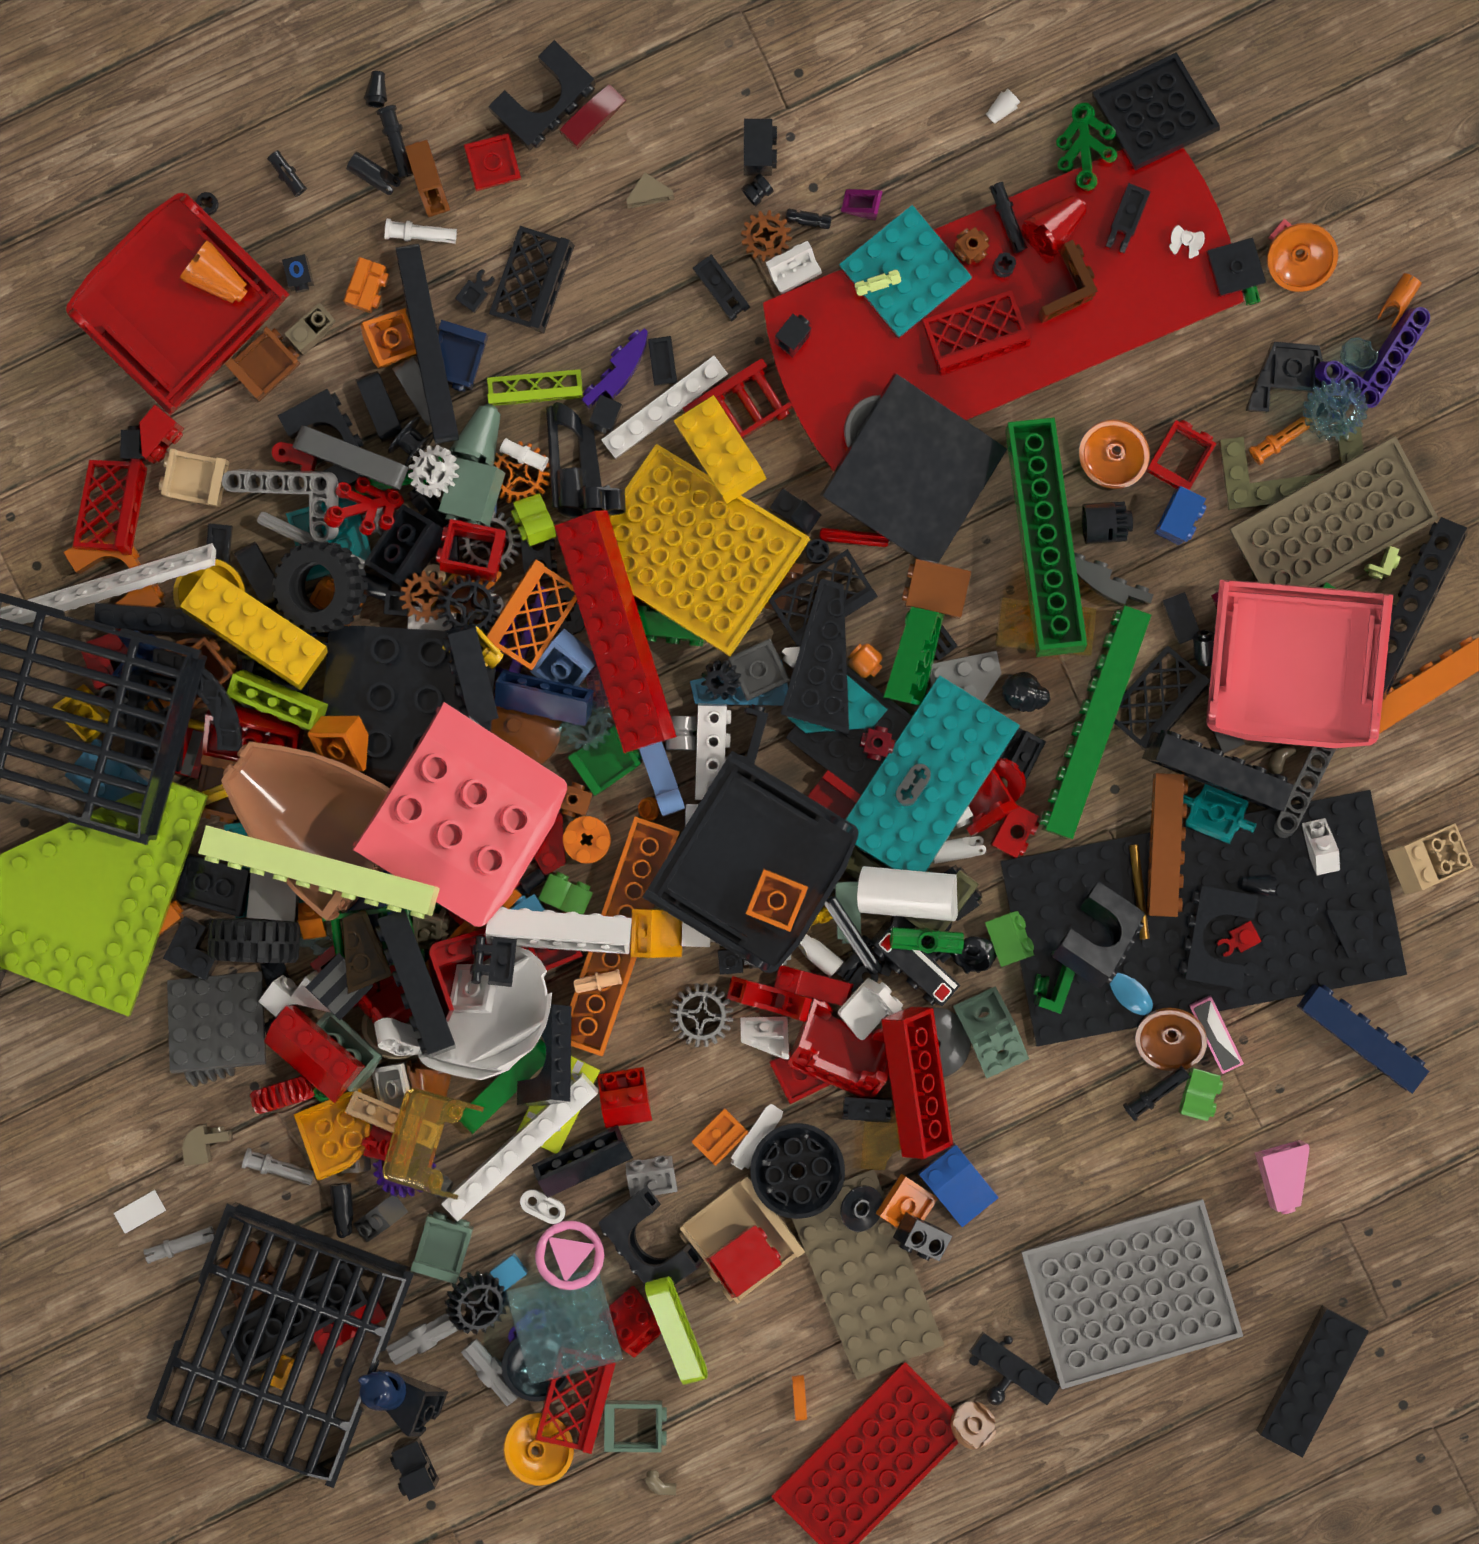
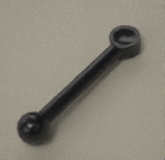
M1007 1335L1000 1344L1003 1346L1006 1344L1010 1345L1013 1342V1338ZM972 1356L969 1362L971 1365L976 1366L980 1359Z

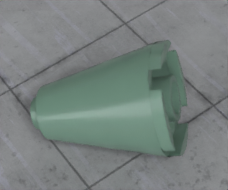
M485 404L477 408L459 434V440H456L450 447L449 451H451L453 456L494 466L501 417L495 406Z

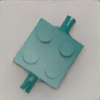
M1206 784L1195 799L1183 795V803H1186L1191 808V813L1186 821V827L1229 844L1239 828L1252 833L1256 828L1257 823L1244 819V814L1249 805L1247 800Z

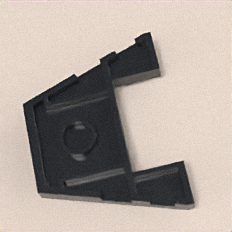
M1272 342L1249 398L1246 411L1269 412L1270 389L1314 392L1313 416L1337 418L1336 409L1333 408L1331 400V389L1319 381L1315 375L1316 366L1323 361L1320 346Z

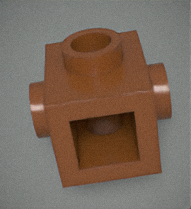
M974 227L969 231L966 228L957 235L958 240L954 247L956 248L955 253L961 261L965 260L969 265L973 261L976 263L980 262L988 255L986 252L989 248V239L982 230L978 231ZM973 240L977 246L970 247L968 242Z
M572 782L571 786L567 785V791L560 807L563 809L562 813L575 817L576 813L586 816L593 794L584 791L585 786L574 782ZM573 795L577 796L578 799L575 804L570 803V797Z

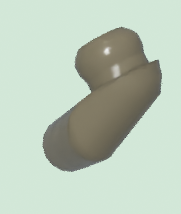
M649 1470L647 1472V1478H645L646 1485L655 1494L676 1496V1483H663L659 1479V1472L656 1470Z

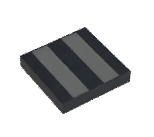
M338 953L305 988L335 1017L341 1020L373 985L347 995L345 958Z

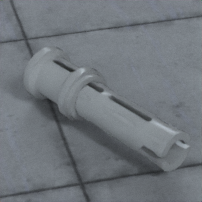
M247 1148L241 1167L243 1169L248 1167L258 1170L263 1175L267 1173L279 1175L311 1186L314 1177V1171L278 1161L273 1159L271 1154L263 1155L253 1152L251 1148Z

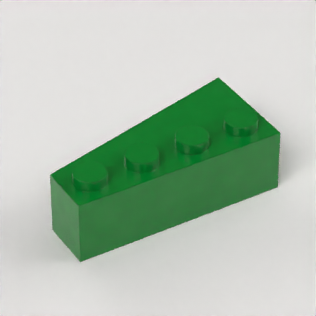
M637 606L647 641L656 642L657 638L666 639V643L680 644V640L689 641L690 646L703 647V643H707L655 609H650L647 606Z
M911 606L910 611L907 612L905 617V629L900 639L898 652L884 694L885 698L921 705L926 696L944 614Z

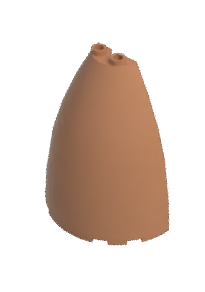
M249 742L240 748L237 756L240 757L235 765L231 763L226 767L221 782L248 837L383 872L384 869L353 851L354 846L352 845L354 841L359 840L390 788L341 762L312 752L256 742ZM288 878L287 882H285L326 921L336 919L340 914L338 913L340 910L344 909L347 911L358 900L357 896L355 900L341 897L342 892L333 890L332 894L318 891L319 886L310 884V888L295 885L296 880Z

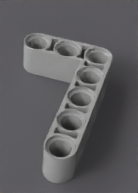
M238 469L224 473L222 485L224 489L230 492L309 494L311 537L317 542L332 540L338 535L339 527L333 528L324 522L326 512L321 508L322 502H325L327 510L330 507L338 506V496L335 493L338 479L332 472ZM235 475L239 480L238 486L234 483ZM256 476L260 478V486L256 484ZM278 477H280L283 482L281 487L277 483ZM300 477L304 480L303 488L299 484ZM322 478L326 480L325 489L321 485ZM323 525L327 529L326 536L323 535L321 530Z

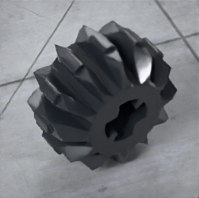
M719 659L715 660L713 664L709 663L706 665L707 671L701 674L706 679L701 685L709 688L706 690V694L713 692L714 699H718L721 696L723 700L729 698V695H735L737 693L736 688L741 686V683L736 680L741 677V674L734 672L737 665L729 667V660L721 663Z

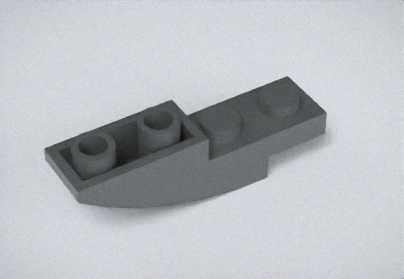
M1074 553L1078 579L1098 595L1121 606L1126 604L1127 598L1146 605L1151 603L1154 594L1148 593L1149 588L1141 585H1136L1135 588L1126 585V580L1114 577L1111 580L1109 578L1112 570L1107 568L1108 564L1097 560L1091 563L1085 560V556Z

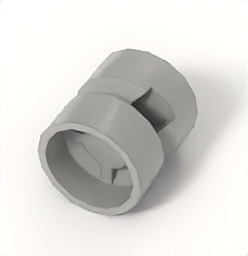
M671 716L677 737L666 740V750H696V736L693 735V732L697 730V717Z

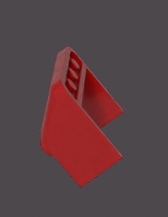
M486 928L436 942L429 950L428 958L431 981L447 1022L454 1011L450 997L457 964H473L474 955L472 954V947L475 945L477 936L486 938ZM485 955L483 961L491 958V956Z

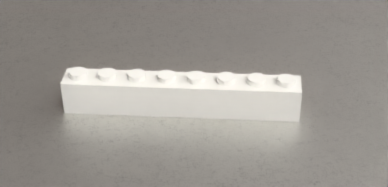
M582 1072L571 1082L570 1102L546 1105L448 1194L442 1201L443 1207L458 1222L598 1094V1088Z

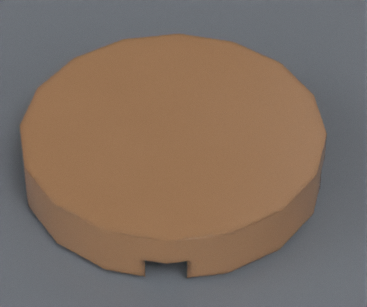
M965 1402L957 1407L951 1416L953 1435L966 1448L973 1450L982 1449L991 1443L996 1435L995 1418L989 1408L982 1403Z

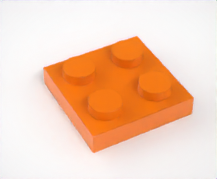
M901 1174L876 1214L898 1228L905 1212L925 1220L938 1198Z

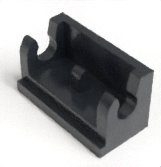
M844 1095L842 1119L890 1122L892 1099Z

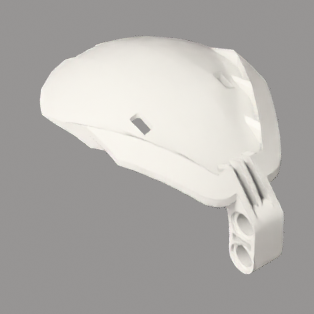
M516 947L512 987L496 985L491 1013H452L447 1023L456 1045L455 1049L431 1058L428 1057L427 1053L422 1055L417 1039L421 1038L419 1031L414 1032L411 1025L393 1018H383L375 1022L378 1047L397 1056L418 1055L421 1062L427 1067L458 1077L483 1080L508 1071L520 1058L534 1048L546 1027L552 992L547 994L544 980L547 970L541 960L531 951ZM491 958L483 961V964H490Z

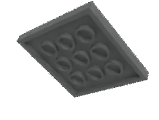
M261 971L209 976L208 980H203L200 977L167 980L169 1062L171 1073L266 1064L264 1006L258 1002L264 994L263 974Z

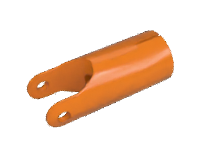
M1404 273L1380 310L1377 319H1380L1388 307H1396L1399 310V314L1391 326L1393 328L1402 317L1422 283L1413 276L1412 278V275Z

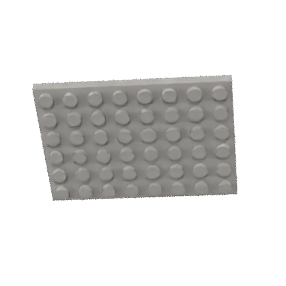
M1203 1199L1021 1251L1061 1389L1243 1337Z

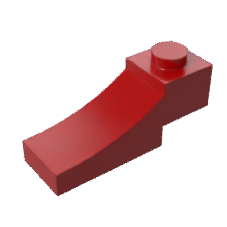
M781 965L774 988L843 1006L851 997L854 984Z
M379 1300L370 1321L373 1324H377L388 1317ZM366 1305L349 1313V1315L361 1319ZM334 1322L316 1331L313 1340L321 1355ZM344 1323L335 1348L353 1338L357 1328Z

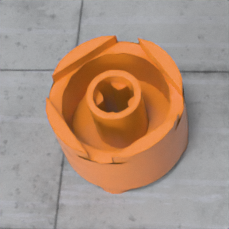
M582 816L574 819L566 827L563 835V845L567 854L575 861L594 863L601 860L608 853L611 846V833L607 825L600 819ZM583 834L593 836L591 846L581 843L584 839Z

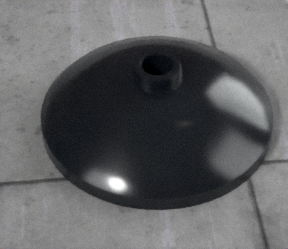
M540 1329L526 1331L515 1337L503 1354L501 1366L504 1381L509 1389L524 1400L534 1402L545 1401L559 1346L568 1348L566 1343L558 1335ZM567 1353L563 1354L561 1362L565 1370L573 1365L572 1355ZM533 1359L539 1360L537 1366H531ZM565 1375L556 1380L555 1387L559 1393L569 1382Z

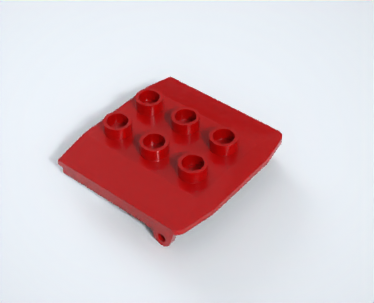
M177 193L147 214L86 276L68 302L66 311L68 316L171 415L219 370L268 320L290 294L188 194ZM206 241L213 244L247 284L244 287L247 293L240 302L235 300L231 303L179 278Z

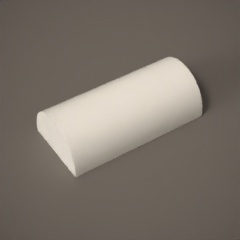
M863 866L859 877L857 893L859 912L955 921L958 916L957 875Z

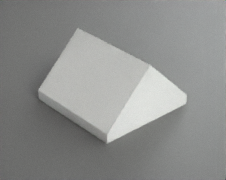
M407 1061L375 1068L372 1076L378 1100L403 1111L414 1110L416 1107L406 1069Z

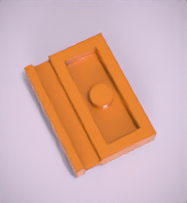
M724 1108L691 1142L716 1166L749 1131Z

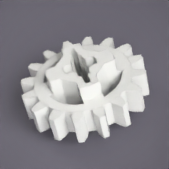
M430 445L427 446V452L420 449V456H413L415 464L409 465V468L413 469V472L408 474V477L413 479L411 485L417 488L416 491L428 497H432V495L440 497L441 491L448 493L447 487L449 485L455 486V483L452 481L453 478H459V475L454 473L455 470L459 469V465L454 463L457 458L451 454V451L446 448L443 449L439 445H436L435 449ZM438 457L443 458L445 462H441ZM423 480H426L429 485H425Z

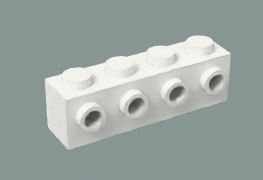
M698 703L695 800L703 799L727 759L725 757V748H730V734L726 733V724H731V710H727V704Z

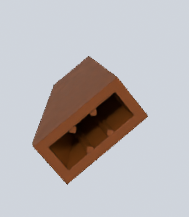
M428 140L405 146L428 218L451 211Z

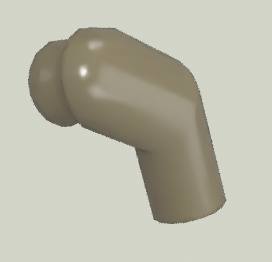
M1293 744L1273 751L1268 763L1272 774L1281 775L1284 771L1285 759L1297 754Z

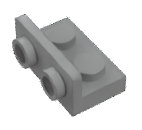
M657 1156L647 1160L637 1159L625 1164L630 1197L645 1186H648L654 1195L678 1192L672 1156Z

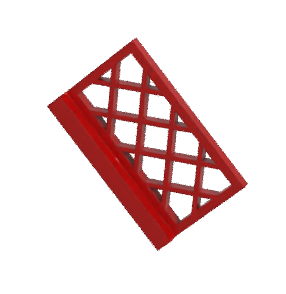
M1012 290L923 319L940 375L1028 347L1031 342L1030 334L1025 327ZM1009 298L1012 305L1008 313L996 308L999 301ZM983 306L991 310L986 320L974 315L977 308ZM993 312L1006 317L1001 327L989 322ZM962 314L968 317L963 328L951 323L955 315ZM971 319L983 324L978 335L967 330ZM1008 319H1011L1019 324L1020 330L1009 332L1004 327ZM941 322L946 326L942 334L939 335L931 331L929 324ZM986 326L999 331L996 338L988 340L982 337ZM949 327L961 332L956 342L944 337ZM964 334L976 339L973 346L965 347L959 344ZM942 341L954 346L951 353L940 356L938 348Z
M131 459V462L89 460L73 541L74 549L119 551L122 555H132L147 475V467L141 459ZM95 467H103L108 471L97 480L93 476ZM121 468L128 469L127 475L120 481L114 476ZM112 476L117 483L105 491L100 484ZM99 487L103 494L92 502L89 498L90 492ZM121 487L124 491L123 497L114 502L110 495ZM108 498L113 505L101 513L96 506ZM95 508L99 515L88 523L85 520L86 514ZM117 509L120 513L119 519L110 524L105 517ZM104 520L108 527L97 535L92 527ZM91 530L95 535L88 543L81 542L82 535L87 531ZM113 531L116 535L114 544H104L101 539Z
M559 1346L535 1440L578 1449L584 1453L592 1454L616 1361L612 1357ZM564 1353L573 1355L577 1363L566 1370L561 1363ZM590 1359L598 1361L596 1370L588 1375L582 1364ZM580 1366L585 1377L573 1384L568 1373ZM565 1375L571 1386L559 1393L555 1387L556 1380ZM588 1380L591 1385V1391L581 1398L576 1387ZM574 1390L579 1400L567 1407L561 1396ZM559 1398L565 1409L552 1415L549 1410L550 1403ZM582 1404L585 1409L584 1416L575 1421L570 1410ZM568 1413L573 1423L561 1430L555 1419ZM553 1421L559 1432L551 1437L542 1435L544 1426ZM573 1427H576L579 1432L577 1443L567 1441L564 1433Z

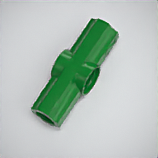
M892 927L890 932V948L918 950L925 953L944 952L962 954L964 947V934L962 932ZM924 936H932V942L929 945L924 946L921 944Z

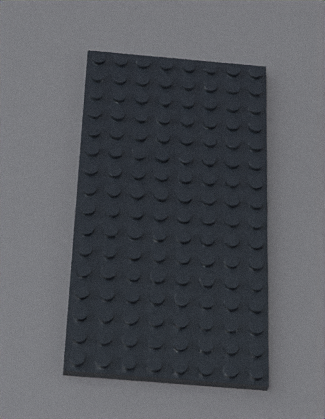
M1371 790L1310 801L1298 828L1288 838L1279 837L1275 833L1274 824L1280 811L1271 809L1244 814V819L1257 823L1253 833L1239 828L1235 832L1230 844L1186 827V825L1182 826L1186 828L1185 841H1181V851L1185 852L1184 865H1180V874L1184 876L1183 888H1179V898H1182L1183 902L1182 912H1178V917L1147 915L1149 939H1140L1139 933L1137 935L1134 934L1132 937L1135 939L1133 945L1128 951L1125 950L1123 953L1126 955L1125 960L1119 967L1116 966L1114 970L1117 973L1125 974L1135 979L1147 990L1153 1002L1151 1012L1163 1008H1176L1184 1010L1193 1016L1194 1014L1189 1005L1210 995L1218 1011H1224L1305 995L1313 984L1320 987L1324 984L1332 990L1407 975ZM1301 803L1291 805L1297 810L1302 808ZM1325 818L1339 849L1340 870L1316 875L1309 857L1302 823ZM1286 820L1280 822L1284 830L1292 829L1290 822ZM1150 832L1000 861L1010 913L1018 911L1019 915L1024 918L1026 934L1032 940L1034 946V956L1019 962L1036 1047L1136 1028L1142 1019L1147 1016L1133 1013L1125 1008L1116 998L1109 983L1105 982L1099 989L1077 973L1073 977L1061 1014L1035 1005L1034 1002L1037 995L1033 994L1037 974H1041L1043 978L1050 976L1047 994L1044 998L1051 999L1063 965L1053 958L1051 954L1052 951L1056 950L1060 941L1070 929L1097 946L1111 947V937L1107 929L1079 908L1088 892L1098 881L1136 906L1129 845L1139 844L1147 911ZM1271 874V877H1277L1275 896L1269 895L1268 898L1242 890L1243 876ZM1199 885L1258 896L1254 919L1233 915H1220L1213 918L1206 925L1203 932V944L1211 957L1218 961L1246 966L1242 989L1182 978L1183 974L1180 973V964L1182 959H1186L1187 950H1184V942L1186 936H1190L1191 927H1188V919L1190 913H1194L1195 909L1192 897L1194 889L1198 890ZM1326 910L1373 911V958H1347L1342 948V943L1338 939L1331 920L1326 914ZM1250 920L1262 942L1241 953L1236 947L1231 955L1222 956V953L1228 950V945L1223 943L1217 946L1216 942L1222 938H1232L1228 931Z

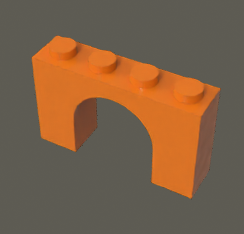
M108 525L104 526L103 528H101L100 530L96 531L95 533L98 535V534L101 533L104 529H106V528L108 527ZM111 531L101 540L104 544H114L116 535ZM92 534L81 542L88 543L95 535ZM73 546L63 552L75 572L79 574L109 558L121 559L129 569L141 565L137 559L140 555L134 546L132 555H122L119 551L74 549ZM152 584L142 589L129 591L124 598L115 604L161 607L165 604L162 599L165 595L158 585L154 586Z

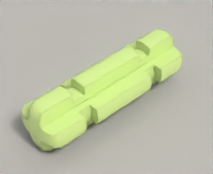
M898 270L889 271L888 275L883 273L868 278L867 282H864V280L856 282L855 290L858 296L868 294L867 291L874 292L889 287V284H892V286L899 284L901 277Z

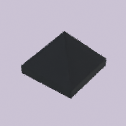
M285 963L260 964L267 987L282 975L289 978Z

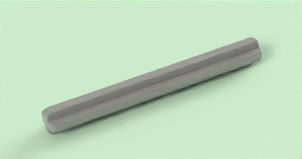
M261 512L258 516L257 523L300 544L317 542L311 537L310 533L266 512ZM357 557L361 562L358 565L359 568L364 569L366 565L365 560Z

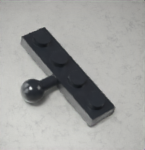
M983 1331L969 1350L971 1354L1004 1376L997 1386L991 1387L987 1392V1400L992 1405H1000L1004 1402L1006 1397L1005 1391L1011 1382H1014L1046 1405L1049 1404L1060 1388L1057 1382Z

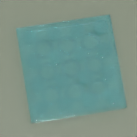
M591 1270L572 1274L568 1281L585 1277ZM600 1274L590 1284L577 1290L559 1289L544 1281L506 1291L530 1385L623 1360Z

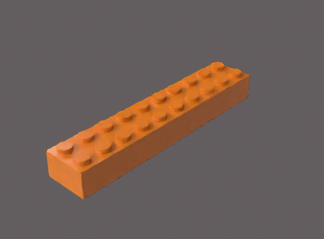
M634 817L601 915L610 917L623 915L627 918H632V909H654L655 905L644 899L643 896L675 845L680 834L679 831ZM631 941L629 954L588 951L580 978L593 976L595 972L602 974L619 969L622 984L601 988V991L595 989L581 993L574 992L570 1004L572 1006L571 1046L603 1057L637 957H631Z

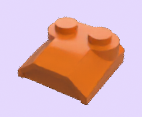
M405 308L361 323L364 342L377 368H386L392 363L417 355L410 321Z

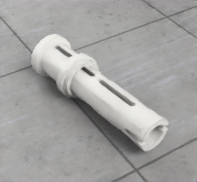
M387 218L385 239L390 237L400 238L406 242L411 241V239L456 244L457 229L414 225L410 221L405 223L395 222Z

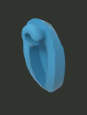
M1117 973L1110 986L1119 1002L1133 1013L1139 1015L1149 1014L1152 1011L1153 1002L1147 990L1135 979L1125 974Z

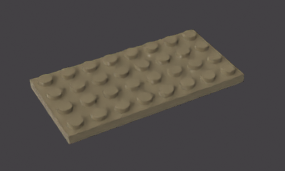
M1392 436L1228 529L1257 582L1318 587L1439 518L1397 437Z
M874 1168L845 1179L841 1192L823 1212L809 1218H792L856 1380L944 1346L906 1250L899 1247L900 1242L893 1238L897 1227L880 1217L870 1229L856 1232L847 1228L841 1220L840 1208L842 1201L855 1187L862 1185L871 1186L880 1193L882 1201L885 1200V1195Z

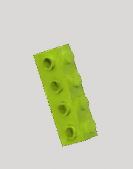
M246 670L233 673L227 691L229 696L235 699L236 702L253 706L260 712L275 715L279 720L294 723L299 728L307 731L311 730L321 716H325L328 704Z

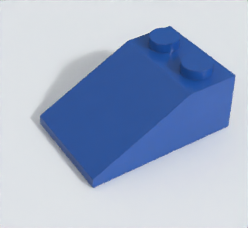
M955 1142L918 1171L922 1179L961 1227L965 1226L999 1198Z

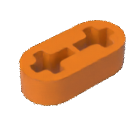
M804 1375L792 1376L795 1421L807 1420Z

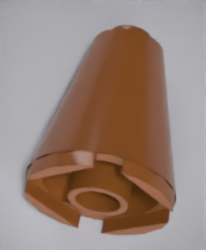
M419 1057L418 1062L412 1063V1059L408 1060L406 1069L417 1116L436 1124L437 1120H440L443 1115L452 1075L427 1067L421 1062Z

